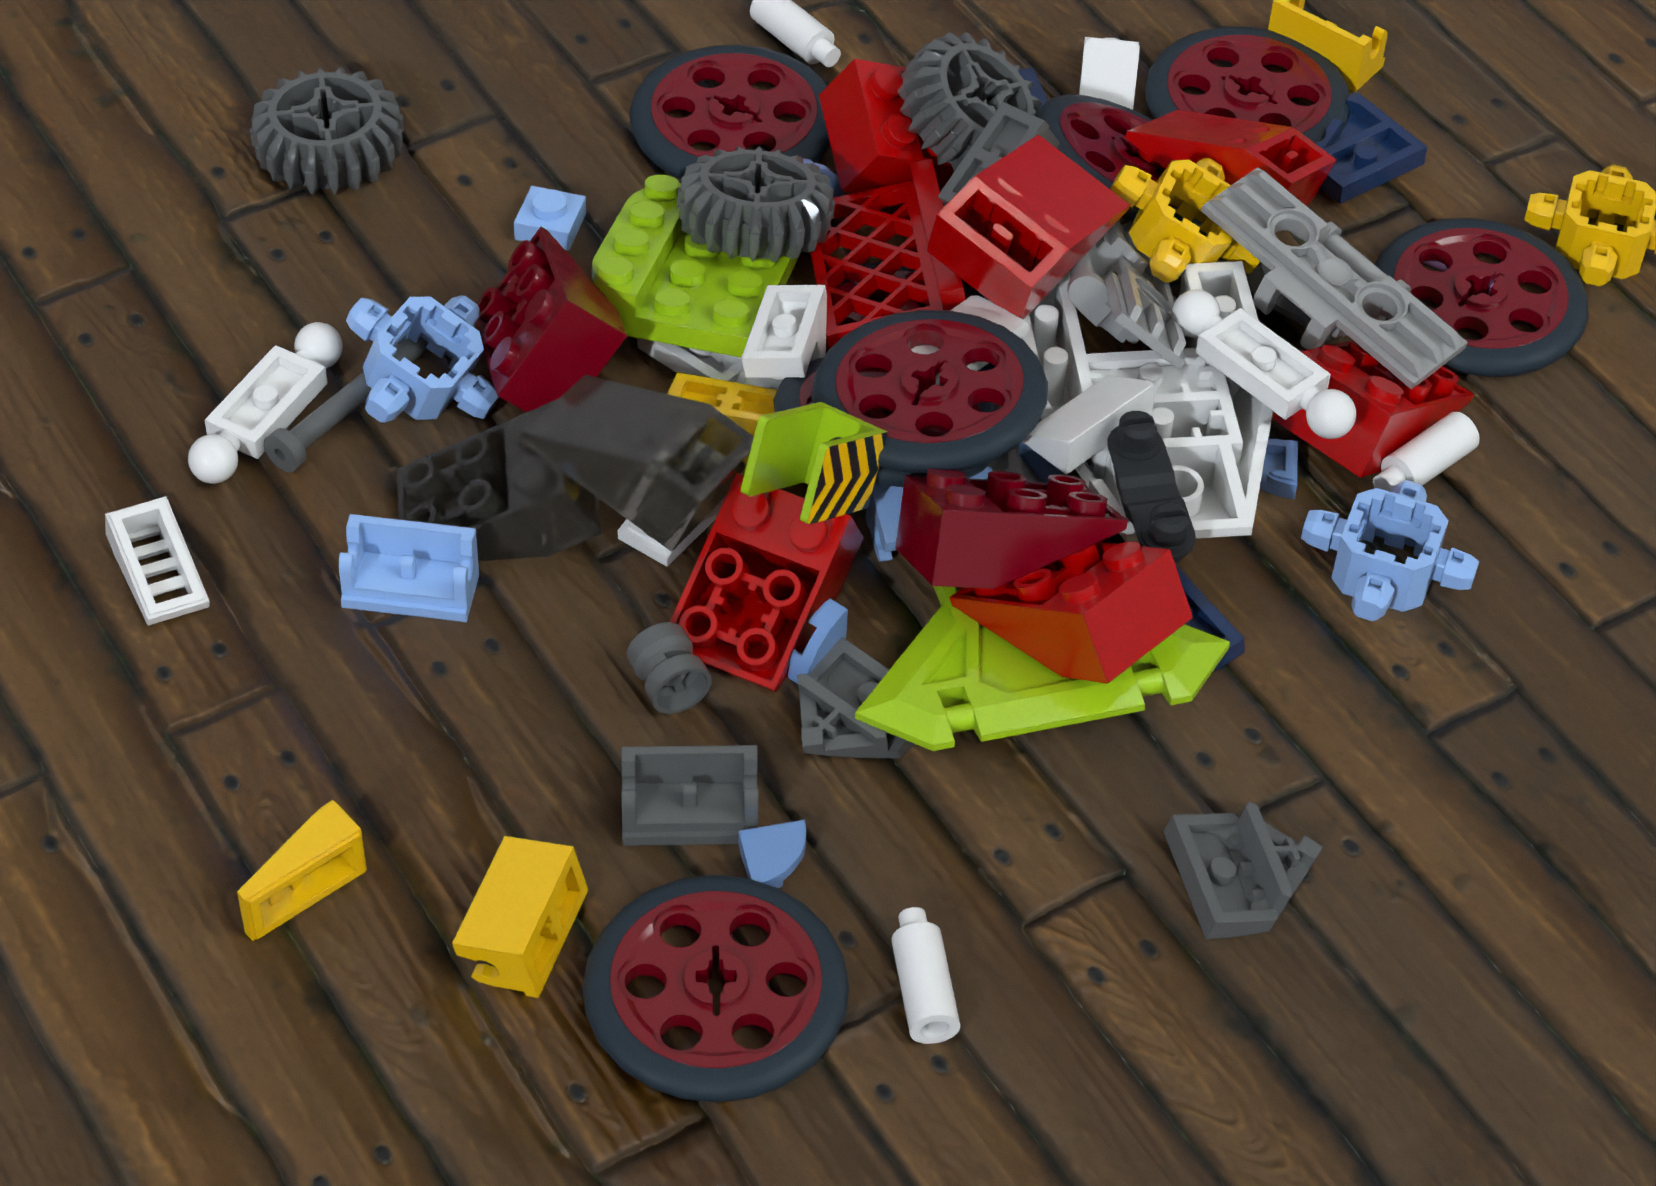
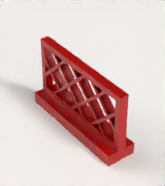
M932 159L910 163L913 177L911 181L833 198L835 200L833 219L842 217L845 220L836 228L831 226L827 231L826 241L817 244L815 251L811 252L816 284L825 285L827 291L826 338L829 349L844 335L867 322L891 314L917 310L950 311L966 300L961 278L927 252L936 215L944 207L943 202L938 198L940 189ZM903 204L892 215L880 212L882 208ZM864 224L877 228L868 237L855 234ZM895 234L908 237L899 247L886 243ZM838 247L852 250L842 260L829 256ZM871 256L884 260L874 270L861 266ZM902 266L916 270L906 280L892 276ZM845 279L858 282L849 292L835 289ZM877 289L891 293L881 303L867 299ZM910 299L930 305L907 311L900 309ZM852 312L866 316L861 321L838 326Z

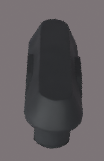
M1143 411L1126 412L1121 416L1119 426L1111 431L1107 439L1121 503L1126 517L1134 526L1140 545L1170 549L1176 564L1193 550L1196 543L1195 530L1185 501L1181 498L1178 491L1175 473L1164 441L1154 425L1153 416Z

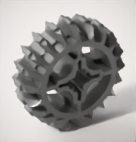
M949 32L943 37L935 38L930 44L926 43L907 64L906 70L901 74L903 84L897 91L901 98L905 100L900 109L901 113L912 119L908 131L920 135L924 141L922 149L930 148L937 155L938 165L948 162L952 165L954 172L1002 102L1036 116V112L1042 102L1031 95L1030 90L1034 83L1022 78L1018 72L1020 65L1013 66L1006 60L1004 49L995 52L991 49L986 38L975 42L973 37L967 32L959 37Z
M343 66L335 72H324L319 67L317 73L307 75L298 70L296 79L292 81L284 78L278 79L276 89L263 90L262 101L254 104L250 135L252 146L255 147L256 158L260 162L261 169L270 172L273 181L280 182L285 180L290 191L302 186H307L311 195H314L319 189H331L333 194L336 195L338 188L346 186L358 191L360 181L377 182L379 172L392 170L393 160L401 156L404 124L403 115L400 114L394 93L385 90L381 80L373 79L368 81L364 71L348 75Z
M738 146L732 152L721 149L715 150L713 156H700L697 158L696 163L686 166L685 176L681 180V188H678L677 207L680 208L679 217L682 222V230L691 235L692 242L707 244L709 252L723 251L728 253L730 259L741 256L748 257L752 262L756 258H768L772 262H777L780 256L795 259L798 258L800 251L806 253L815 251L817 244L826 241L827 231L831 227V219L834 218L835 200H833V188L830 187V177L820 173L819 166L813 163L804 164L803 157L799 155L785 156L780 149L775 152L763 151L760 146L756 150H744Z

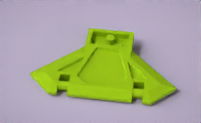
M933 586L941 607L857 709L855 719L928 750L937 751L955 747L952 733L974 729L980 741L984 742L1145 711L1143 697L1162 693L1170 706L1192 702L1228 651L1230 642L1184 624L1108 684L1066 678L1056 674L952 606L949 597L963 587Z

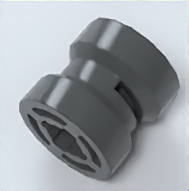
M672 622L658 623L646 628L632 640L626 652L627 661L635 675L640 680L646 681L644 685L645 692L653 707L658 712L665 714L679 713L693 707L709 692L712 684L711 674L704 662L698 656L692 655L693 645L687 633L679 624Z

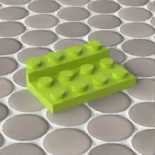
M668 175L648 177L645 180V188L635 192L627 199L595 254L592 262L591 280L618 310L628 336L742 358L767 285H786L798 258L791 259L786 256H780L777 262H772L768 258H756L752 262L748 257L741 256L730 259L728 253L723 251L709 252L707 244L692 242L691 235L682 230V222L679 217L680 208L677 207L678 188H681V183L676 178Z

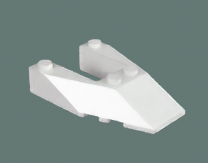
M1242 261L1187 265L1182 273L1179 296L1189 290H1203L1210 293L1217 300L1220 307V317L1223 319L1239 308H1242L1258 320ZM1067 273L1023 319L1028 323L1030 330L1022 339L1040 360L1048 381L1047 405L1041 415V420L1107 375L1147 380L1154 383L1156 391L1151 416H1153L1157 432H1159L1166 446L1175 473L1176 485L1181 498L1185 501L1196 538L1251 535L1273 410L1196 353L1198 338L1184 336L1186 345L1183 349L1186 363L1180 369L1170 364L1154 350L1086 354L1076 307L1071 303L1068 296L1069 276ZM1106 446L1075 469L1080 477L1086 481L1087 487L1093 493L1106 497L1108 499L1107 504L1128 520L1117 490L1114 467L1108 446ZM1128 520L1127 529L1120 532V535L1125 542H1139L1134 526Z

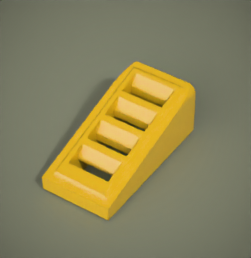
M334 800L329 801L316 811L237 891L244 931L252 941L263 937L366 872L361 828Z

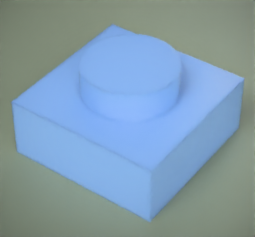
M531 186L514 221L515 240L530 241L541 226L548 230L565 250H570L586 215V196Z

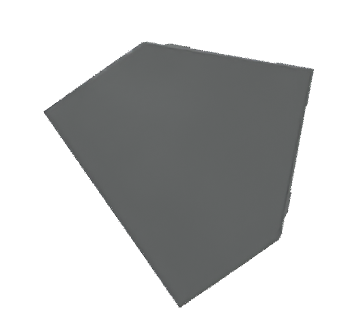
M843 637L839 639L809 675H797L800 693L803 752L807 754L853 758H900L915 744L855 719L857 709L887 674L889 669Z
M1250 801L1240 818L1233 813L1172 815L1163 831L1205 939L1230 938L1270 931L1318 857L1323 846L1307 836H1304L1301 842L1298 843L1292 837L1283 834L1264 822L1259 810L1260 807Z

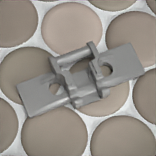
M1259 167L1202 206L1201 211L1271 270L1264 275L1254 295V305L1267 315L1274 309L1276 301L1282 293L1311 318L1300 341V345L1306 350L1322 347L1329 334L1336 340L1348 335L1399 380L1412 389L1466 348L1468 342L1410 293L1411 287L1401 279L1395 281L1391 276H1387L1341 237L1342 229L1335 223L1323 221ZM1282 230L1289 231L1299 246H1289L1282 243L1275 233Z
M1119 219L1069 271L1071 277L1067 286L1069 299L1096 327L1099 326L1107 330L1121 343L1127 339L1132 344H1136L1140 339L1151 350H1154L1170 364L1180 369L1186 363L1183 354L1186 341L1182 328L1172 319V308L1177 298L1172 295L1169 283H1165L1152 275L1149 264L1150 257L1136 249L1128 233L1133 223L1128 222L1121 225Z

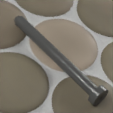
M421 337L415 344L407 338L403 344L399 342L395 346L397 351L394 358L401 361L405 357L409 361L414 362L428 350L426 348L428 342ZM364 371L290 431L278 428L265 438V451L278 468L285 472H294L306 461L307 455L305 450L366 401L372 388L366 384Z

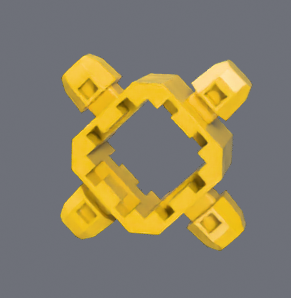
M1210 158L1202 159L1196 164L1189 159L1172 161L1156 182L1151 179L1152 175L1139 168L1124 165L1110 189L1130 204L1131 208L1134 205L1140 208L1128 233L1136 249L1150 257L1149 264L1153 276L1165 283L1173 282L1179 276L1182 277V273L1188 264L1213 263L1219 258L1223 259L1224 262L1242 261L1245 273H1252L1260 261L1201 211L1205 203L1231 186L1224 181L1225 175L1220 164ZM1169 204H1172V205H1174L1175 207H1177V209L1175 210V209H1173L1172 207H1170V206H1168V205H1169ZM1175 212L1184 217L1182 221L1173 217ZM1195 218L1202 223L1199 227L1191 221ZM1199 230L1205 232L1206 236L1199 233Z
M1612 164L1603 169L1602 172L1589 170L1575 175L1567 201L1558 199L1559 195L1530 194L1524 221L1531 226L1550 231V228L1559 230L1555 249L1568 259L1574 269L1579 270V274L1586 284L1603 286L1611 280V277L1625 279L1636 275L1640 271L1646 249L1654 250L1656 255V220H1654L1656 191L1646 182L1633 180L1631 173L1626 167ZM1589 218L1596 219L1595 224H1598V226L1588 224ZM1614 224L1624 225L1623 232L1617 231V225Z

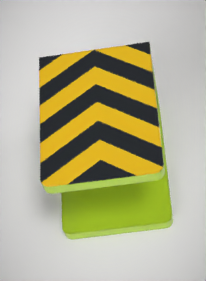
M823 402L762 415L757 422L741 486V493L751 497L805 482L809 485L800 520L809 525L866 509L869 506L879 468V454L885 446L888 431Z

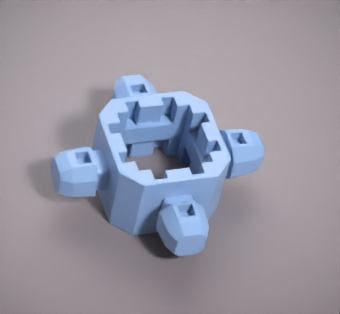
M464 295L451 298L443 306L431 296L409 297L393 316H390L388 314L389 309L373 299L363 297L359 299L350 310L346 322L350 329L365 342L373 341L363 365L366 384L372 388L365 405L369 415L384 423L394 420L402 411L415 420L437 419L454 399L459 402L458 408L473 417L482 419L487 417L500 397L497 396L495 386L482 375L476 377L472 374L484 351L480 331L474 328L480 312L478 305ZM422 337L428 342L426 348L441 359L445 355L452 359L449 365L451 370L448 374L444 373L440 378L430 373L424 379L418 375L420 368L405 357L401 361L394 358L397 351L395 346L399 342L403 344L407 338L416 344Z
M1404 480L1395 485L1392 492L1374 488L1358 493L1348 519L1340 518L1339 513L1325 510H1309L1301 539L1321 550L1329 552V549L1337 551L1331 578L1342 594L1353 597L1351 606L1357 617L1376 621L1386 614L1388 608L1404 612L1422 606L1431 579L1441 582L1440 586L1457 590H1468L1472 587L1479 561L1471 554L1453 547L1451 551L1441 548L1448 519L1437 505L1426 502V490L1419 483ZM1379 536L1385 538L1384 544L1402 550L1405 545L1415 547L1413 555L1418 556V560L1407 557L1405 564L1395 561L1396 555L1379 550H1376L1374 555L1364 552L1366 544L1362 543V540L1372 543L1374 537Z

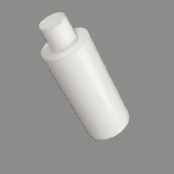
M753 0L750 7L751 18L808 64L821 62L826 67H831L837 63L841 51L834 45V34L792 0Z
M1449 413L1385 457L1381 463V473L1373 479L1374 488L1392 492L1394 486L1404 480L1419 483L1423 486L1478 447L1479 433L1475 424L1463 413Z
M919 907L907 908L900 912L898 916L900 928L894 932L891 941L911 1038L919 1043H940L952 1038L960 1030V1021L941 930L937 925L927 922L924 909Z

